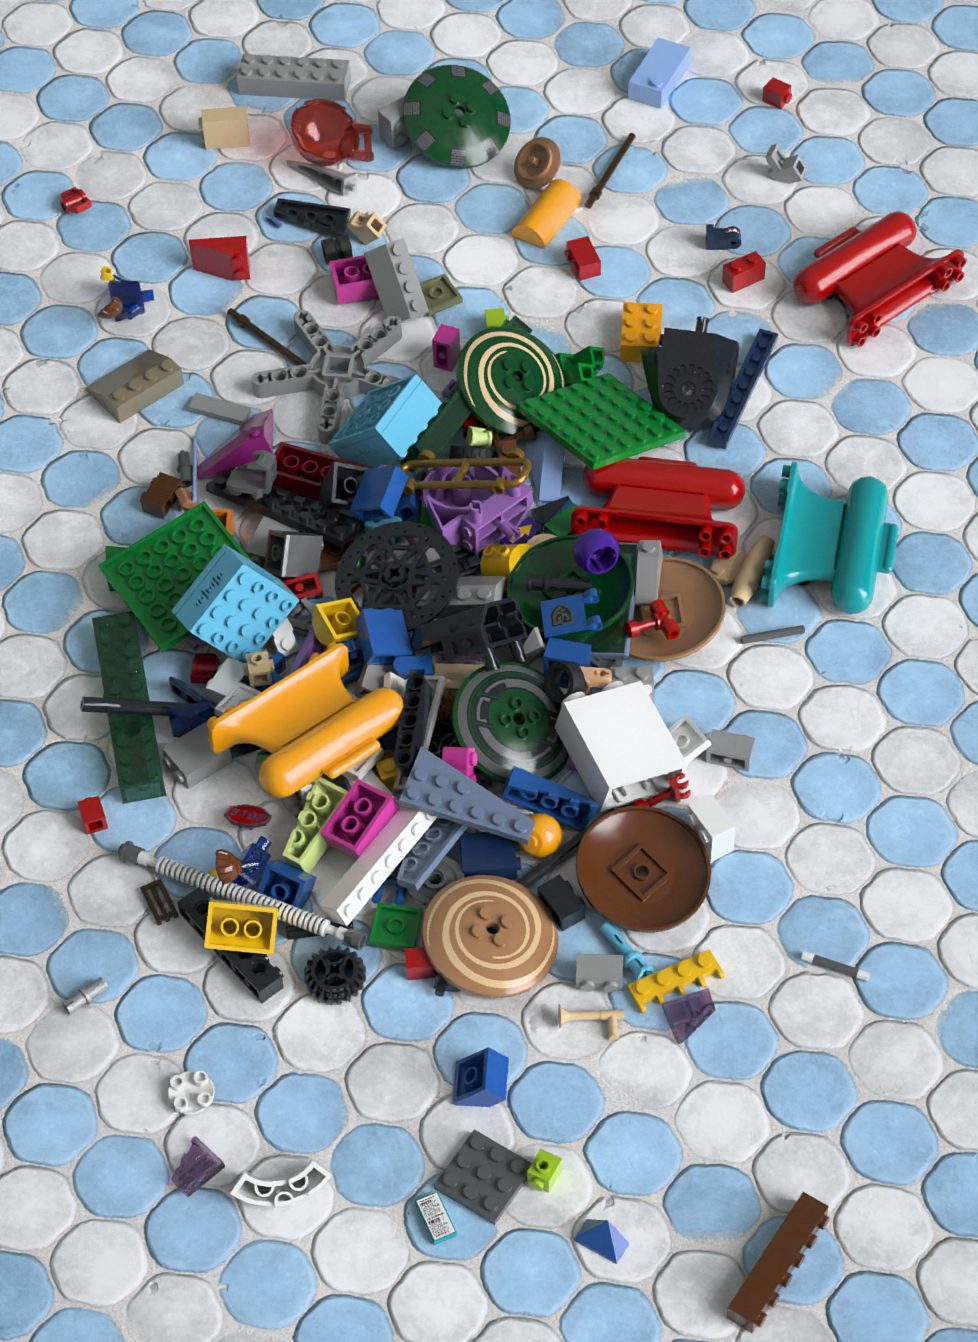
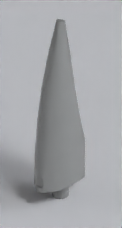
M287 160L288 165L330 191L345 195L349 191L355 192L357 189V185H355L357 179L354 176L319 165Z

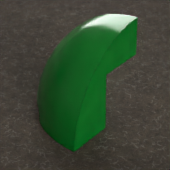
M588 346L576 354L557 353L555 355L564 370L567 383L570 384L587 382L590 378H596L598 371L603 368L605 358L604 348Z

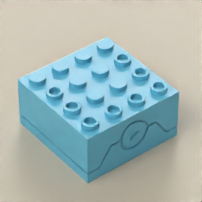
M417 374L373 389L365 395L329 442L328 446L341 459L374 468L384 463L389 464L396 459L401 460L407 455V449L418 440L417 436L419 433L427 428V422L438 413L437 409L442 403Z
M224 544L171 611L189 632L235 660L247 663L246 654L259 652L300 600L280 579Z

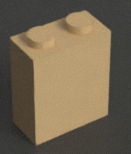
M246 106L201 110L202 117H199L198 121L199 129H203V131H200L201 142H205L206 150L250 146Z

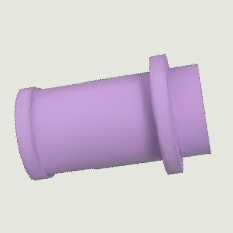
M194 634L185 639L194 651H198L204 646V641Z

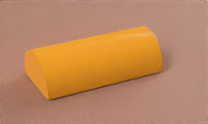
M552 180L513 228L512 237L545 249L580 205L581 196L579 191L566 180Z

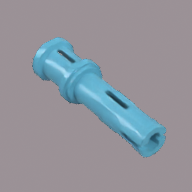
M606 922L600 927V933L619 955H623L624 966L632 970L636 980L653 973L654 968L652 965H648L643 960L642 954L639 951L632 949L610 922Z

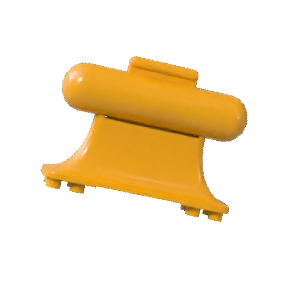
M332 642L327 646L325 652L322 654L314 653L310 657L308 664L236 707L232 705L227 707L224 715L219 718L216 716L211 717L206 724L209 728L208 742L210 743L211 750L216 754H221L232 746L241 743L257 745L272 753L260 764L258 772L259 782L264 791L269 795L277 798L288 797L323 774L327 775L330 779L338 777L378 751L380 743L377 739L396 728L400 723L403 699L395 690L382 687L372 690L356 701L345 689L341 680L349 669L348 648L342 643L336 644Z

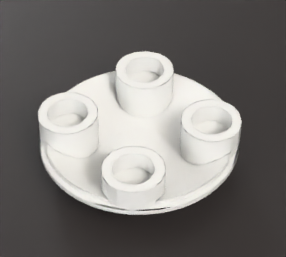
M186 1071L173 1076L167 1090L170 1105L179 1113L186 1115L203 1112L211 1105L215 1096L213 1082L204 1071Z

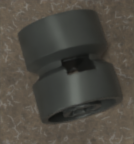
M348 235L338 236L336 240L333 238L321 240L326 264L339 258L353 257Z

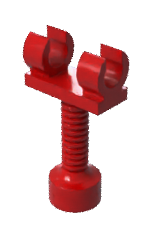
M678 773L674 779L672 777L668 779V789L647 800L639 798L633 801V805L652 807L672 796L677 803L681 801L680 799H687L691 795V791L688 790L685 793H680L679 791L688 787L689 780L684 783H678L680 779L685 778L684 773Z

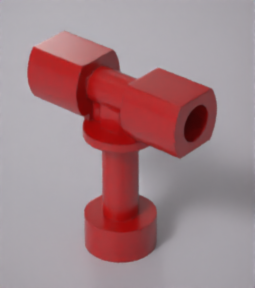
M661 599L650 603L649 610L652 614L650 620L639 623L635 620H630L624 624L625 632L629 638L639 636V631L653 627L656 631L661 629L667 640L676 639L680 634L679 626L674 619L668 618V609Z

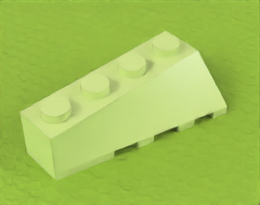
M321 777L313 781L314 785L311 792L309 791L307 794V802L304 809L300 811L297 818L299 820L297 826L292 830L283 852V857L288 864L309 874L329 846L320 832L348 793L347 790Z

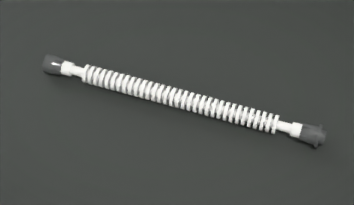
M131 841L121 844L118 849V856L121 862L153 866L158 874L184 884L186 883L192 887H200L203 891L229 901L278 906V920L301 929L304 928V930L322 937L330 934L335 936L336 940L342 941L343 945L361 951L365 946L367 934L352 928L346 929L341 926L337 928L330 925L329 919L311 912L309 913L232 882L222 884L219 877L161 856L159 859L154 858L150 853L145 852V849L134 845Z

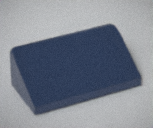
M172 676L169 677L171 692L185 702L212 704L211 701L182 680Z

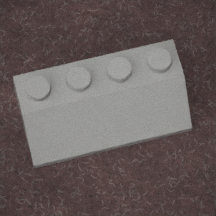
M404 238L386 243L364 253L386 318L397 316L404 323L429 313Z
M506 576L459 577L454 596L448 606L437 617L450 616L486 603L502 600L504 598ZM433 585L416 605L418 610L425 607L433 599L440 587L439 585ZM424 586L416 587L415 597L423 589Z

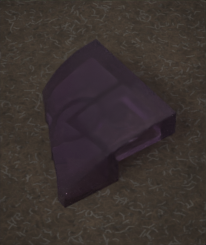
M709 988L662 1004L667 1022L678 1045L682 1044L716 1011Z

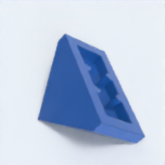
M586 1219L574 1238L575 1242L615 1264L618 1263L629 1245V1242L608 1220Z

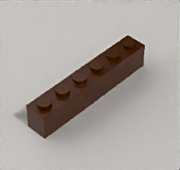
M802 1192L727 1307V1319L751 1333L754 1332L757 1326L762 1327L767 1318L766 1311L769 1307L774 1308L780 1298L779 1291L782 1287L786 1288L793 1277L791 1272L795 1267L799 1268L805 1259L804 1252L807 1248L812 1249L818 1236L816 1234L818 1230H824L830 1219L827 1216L828 1205Z

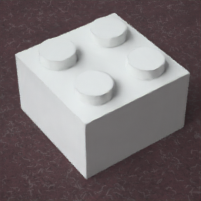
M709 794L689 804L687 824L703 842L710 862L734 851L736 826L714 796Z

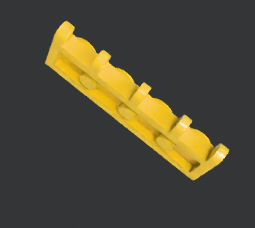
M708 949L628 984L627 990L640 1012L644 1013L646 1012L645 1004L657 999L658 1003L662 1005L665 1003L663 996L678 991L680 996L686 994L684 987L698 982L703 987L706 985L704 978L717 974L719 979H721L725 975L714 955Z

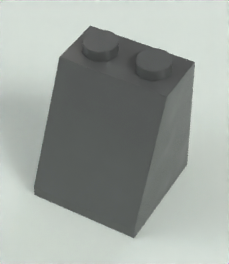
M269 530L264 570L281 577H300L315 572L318 574L321 569V551L324 547L323 536L314 533Z

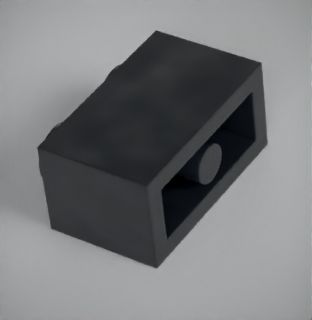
M560 874L537 887V896L547 906L555 923L562 932L585 919L586 904L580 896H576L570 882L564 881Z

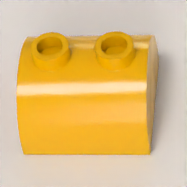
M528 544L487 546L483 551L480 562L482 576H506L507 584L510 572L521 556L531 549L532 546Z
M352 598L315 605L312 612V626L317 639L323 645H329L332 642L337 644L352 638H359L355 619L360 612Z

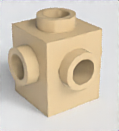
M267 651L246 654L247 663H243L244 676H249L250 686L257 687L272 684L271 672H275L273 659H268Z

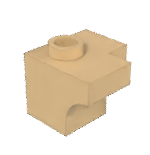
M357 211L346 226L367 245L380 238L387 225L375 213L368 211L363 214Z

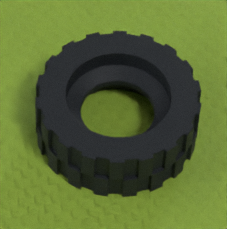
M450 445L449 459L494 458L495 450Z

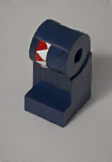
M706 224V250H729L741 246V231L738 227L714 228V224Z

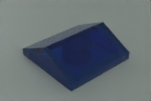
M211 701L167 708L173 737L180 738L213 717Z

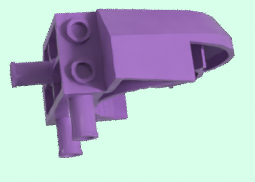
M499 466V474L491 467H470L462 481L496 480L497 477L512 480L518 477V475L513 474L505 466ZM435 467L429 472L424 481H453L460 467ZM524 483L515 488H505L501 495L495 494L492 489L422 490L423 500L435 529L451 545L461 546L463 544L468 551H472L476 556L482 553L487 546L495 544L505 536L511 542L518 540L521 536V531L516 528L533 504L532 490Z

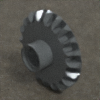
M444 856L417 891L409 888L406 889L416 902L420 901L425 906L430 904L434 896L445 886L464 878L463 870L456 861Z

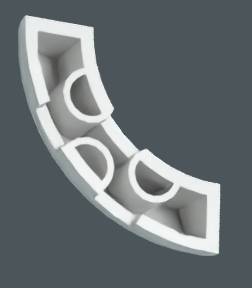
M312 1158L296 1173L278 1179L260 1178L244 1170L230 1194L254 1205L285 1206L314 1194L330 1179L332 1174Z

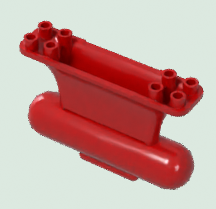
M897 211L889 213L862 231H859L856 227H851L816 249L814 256L817 260L801 269L795 275L793 288L796 296L802 302L810 305L820 303L834 293H837L849 306L853 316L848 323L846 341L851 346L857 345L861 347L866 342L868 336L873 338L878 336L881 326L941 289L943 292L948 290L952 281L960 282L965 276V273L961 270L965 266L967 259L964 258V252L960 249H956L940 258H929L916 254L906 248L916 237V225L909 214Z
M652 457L626 458L592 470L587 465L584 467L583 482L588 491L597 496L609 497V499L601 508L589 506L575 507L571 514V535H580L588 529L601 528L610 532L618 543L661 540V546L664 550L690 552L691 554H699L701 557L718 556L724 560L730 559L736 553L738 528L733 523L714 521L711 517L710 509L730 510L741 503L745 495V485L743 478L737 472L730 469L697 466L694 462Z

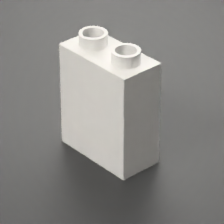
M615 681L605 686L599 693L586 696L584 692H576L563 700L555 729L590 795L599 804L598 809L600 812L632 803L639 798L645 799L655 796L669 788V778L672 777L674 779L676 774L685 773L688 764L641 681L624 685L622 681Z

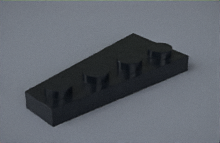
M278 198L273 214L274 217L337 238L344 235L351 215V208Z

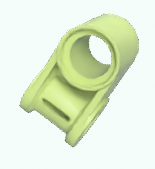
M468 426L465 446L490 449L492 432L485 428Z

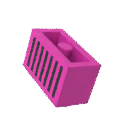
M441 324L432 339L434 367L450 372L453 371L461 352L460 330L458 328Z

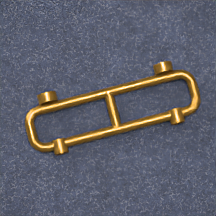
M517 447L511 448L506 458L435 459L433 452L423 449L419 453L417 460H409L400 466L404 473L411 468H460L453 481H416L408 478L403 493L411 496L415 490L492 489L495 494L501 495L505 488H515L524 483L531 471L532 464L530 460L525 458L524 452ZM524 466L518 477L512 480L497 477L496 480L462 481L470 467Z

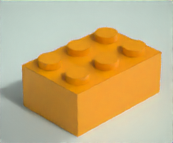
M623 303L620 361L642 362L640 350L659 346L663 304Z

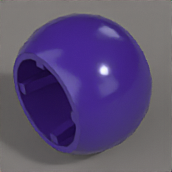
M601 528L588 529L581 533L574 543V560L587 573H605L618 560V542L607 530Z

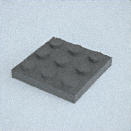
M474 1129L435 1182L434 1189L496 1225L527 1181V1171L532 1163Z

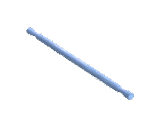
M193 436L192 502L196 503L197 436Z

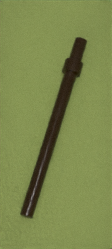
M629 133L596 187H593L590 191L589 198L585 203L586 208L590 209L594 202L602 195L603 188L636 138L634 133Z
M233 308L227 311V314L236 320L239 326L247 328L297 366L308 364L250 322V319L244 314H239Z

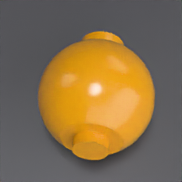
M544 813L528 816L535 821V826L528 845L518 842L521 849L527 855L534 858H545L555 853L562 841V830L559 823L552 816Z

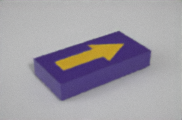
M528 516L516 528L521 531L520 538L515 542H511L505 536L500 539V544H526L533 536L543 532V526Z

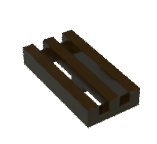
M161 879L140 887L142 895L158 926L164 920L168 922L171 917H179ZM156 886H159L171 910L170 912L166 911L155 889ZM149 889L151 890L157 902V905L162 913V915L160 916L147 892V890Z

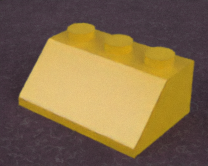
M209 899L204 948L273 955L278 906Z

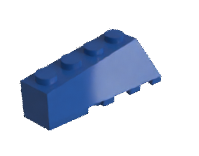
M516 766L509 773L501 794V798L535 813L550 815L558 823L579 832L585 829L599 806L595 800L585 795H581Z

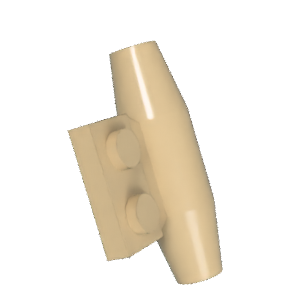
M766 535L760 536L746 555L737 549L736 553L727 560L715 556L708 571L717 578L720 585L733 583L729 598L732 605L740 608L744 607L758 589L762 577L766 573L764 572L766 559L771 560L775 542L771 537Z

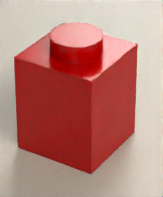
M774 77L763 87L762 101L776 108L782 109L792 98L791 85Z
M99 796L88 797L77 802L87 835L108 829Z
M424 947L406 948L407 980L435 978V968L429 961Z

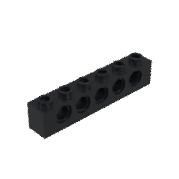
M198 887L179 900L177 904L180 915L205 941L208 914H201L208 913L209 899H213V897L208 892L204 893ZM212 949L261 1003H264L284 988L283 973L277 966L273 967L269 963L270 960L266 954Z

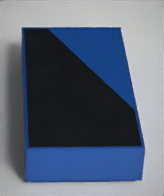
M565 496L532 509L531 514L535 521L544 527V524L571 506L573 502L569 496Z

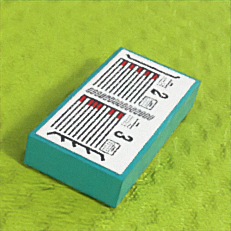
M438 1191L415 1200L417 1209L434 1245L457 1236V1232Z

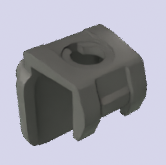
M266 450L254 451L252 457L257 458L256 461L249 462L248 466L240 465L231 472L227 481V488L233 495L248 493L252 498L256 499L261 498L263 494H269L277 477L276 456Z

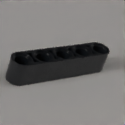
M415 673L407 680L394 752V762L405 777H409L421 746H424L432 698V688L421 673Z

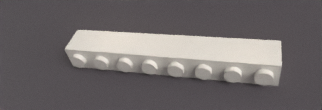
M402 806L319 904L327 919L331 922L348 926L436 820L437 816Z

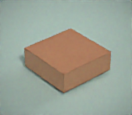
M180 487L175 491L183 507L192 509L199 504L198 501L196 503L192 502V492Z

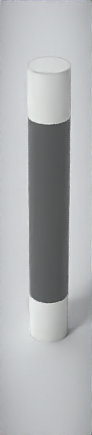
M806 951L803 952L801 960L867 982L870 977V972Z

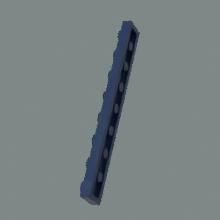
M759 329L734 381L733 391L729 392L725 409L722 415L715 421L707 437L708 445L726 450L778 340V333Z

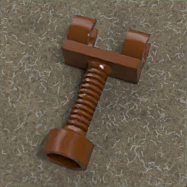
M532 423L524 425L522 431L502 439L498 432L492 430L491 446L496 442L513 439L518 441L522 438H528L530 441L537 438V434ZM492 446L488 450H495V447Z

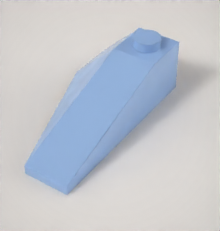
M540 429L536 432L537 438L530 441L527 438L525 456L532 464L530 473L533 477L539 503H550L560 499L566 449Z

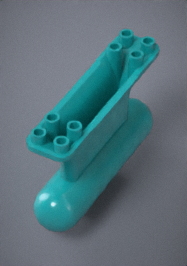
M792 462L791 466L783 465L782 477L786 478L780 480L777 506H784L785 510L774 560L766 559L764 572L768 573H764L762 577L761 588L763 589L761 590L760 601L768 602V607H774L779 595L791 585L804 581L832 582L831 597L833 604L840 611L847 614H857L867 610L873 600L877 572L889 574L892 572L899 528L897 524L885 523L889 498L886 485L872 476L861 477L853 481L849 487L846 502L823 497L809 489L799 475L797 462Z

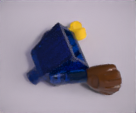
M103 266L101 269L100 279L104 282L110 280L108 286L111 302L98 312L97 316L99 318L113 319L115 317L116 322L124 319L132 320L136 316L144 314V302L155 300L153 289L141 291L139 281L124 280L115 274L112 275V269L108 266Z
M260 836L256 844L248 845L239 858L229 851L218 849L215 852L216 868L210 870L209 873L219 877L222 884L233 882L248 888L255 884L269 861L271 855L266 851L270 847L271 842L267 838Z

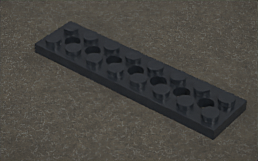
M235 468L227 469L206 484V492L305 533L321 535L323 540L341 548L365 529V522L355 517L348 516L326 506H321L319 503L309 500L304 496H299L275 485H272L269 494H263L258 499L252 498L248 493L233 495L227 488V481Z

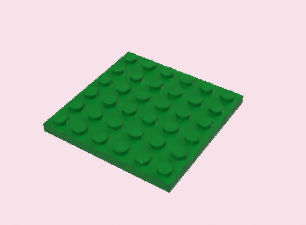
M609 373L597 376L594 379L590 378L587 382L575 383L518 402L516 405V410L592 470L683 439L686 431L677 423L659 412L650 403Z
M203 501L100 563L98 567L163 653L192 635L171 610L221 547L226 544L250 561L252 560L206 502Z

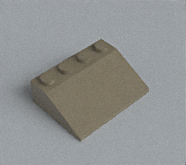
M149 349L85 388L119 423H122L184 385L180 366L170 357Z

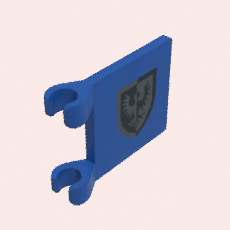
M591 588L581 594L541 601L545 638L583 630H601L603 626L600 616L594 615L586 620L584 603L594 604L599 601L597 590Z

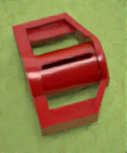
M73 187L60 195V204L67 214L70 212L78 214L93 207L91 200L86 197L82 189Z

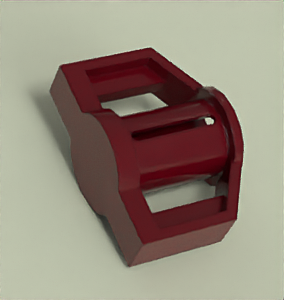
M196 653L195 659L192 661L191 683L207 684L209 679H213L221 664L216 654Z

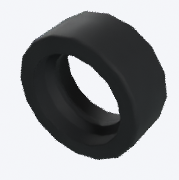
M570 662L552 664L545 674V692L551 701L562 704L563 700L573 693L584 692L585 677L581 668L577 664ZM564 671L567 672L570 680L569 689L565 695L562 694L559 685L560 677Z

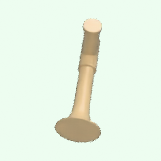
M559 1004L558 1025L561 1028L565 1022L573 1020H608L609 1040L614 1041L619 1039L617 1020H624V1011H569L562 1008Z

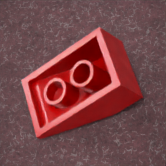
M246 236L189 240L193 270L231 281L250 279V259Z

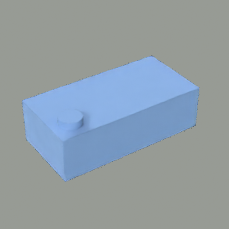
M657 38L628 82V99L661 109L690 65L691 47Z

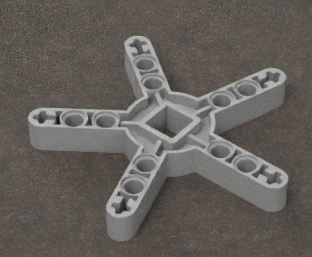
M298 310L294 314L295 331L313 356L310 364L261 371L253 374L251 382L254 396L257 398H267L315 390L323 397L317 422L318 437L322 444L328 445L338 432L345 399L352 398L359 393L366 395L373 389L400 380V378L367 368L369 364L402 338V322L399 317H387L352 346L333 345L311 313L307 310ZM330 370H334V371H348V373H347V374H336V373H330Z

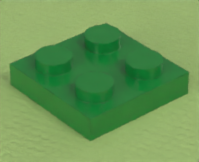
M378 902L369 937V946L405 951L406 948H415L423 909Z

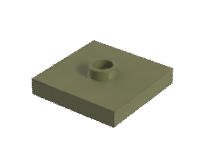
M445 273L420 283L429 310L428 316L463 302V297Z

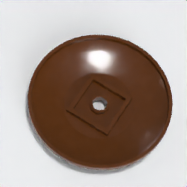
M628 806L603 815L586 831L576 856L578 883L588 903L609 922L635 932H662L683 924L701 907L710 886V860L706 848L697 833L677 816L654 807ZM644 869L648 876L640 877L636 874V870Z

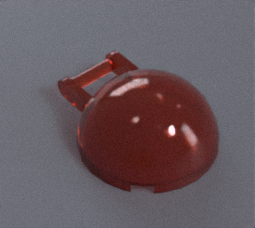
M313 99L305 101L303 106L295 109L290 122V135L295 149L304 159L314 165L332 167L340 165L349 159L365 162L373 161L374 153L372 152L371 144L373 128L370 125L354 123L353 118L345 112L346 107L334 101ZM359 135H364V150H358Z

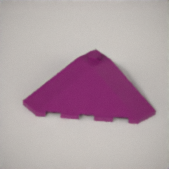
M270 409L253 415L223 444L215 449L197 466V479L201 480L224 472L229 468H236L240 465L256 461L257 458L252 457L254 451L266 450L273 453V410Z

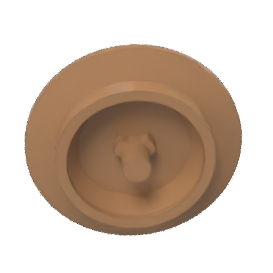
M546 137L534 138L527 142L518 152L514 163V174L519 184L527 189H539L550 183L556 176L561 164V152L558 145Z

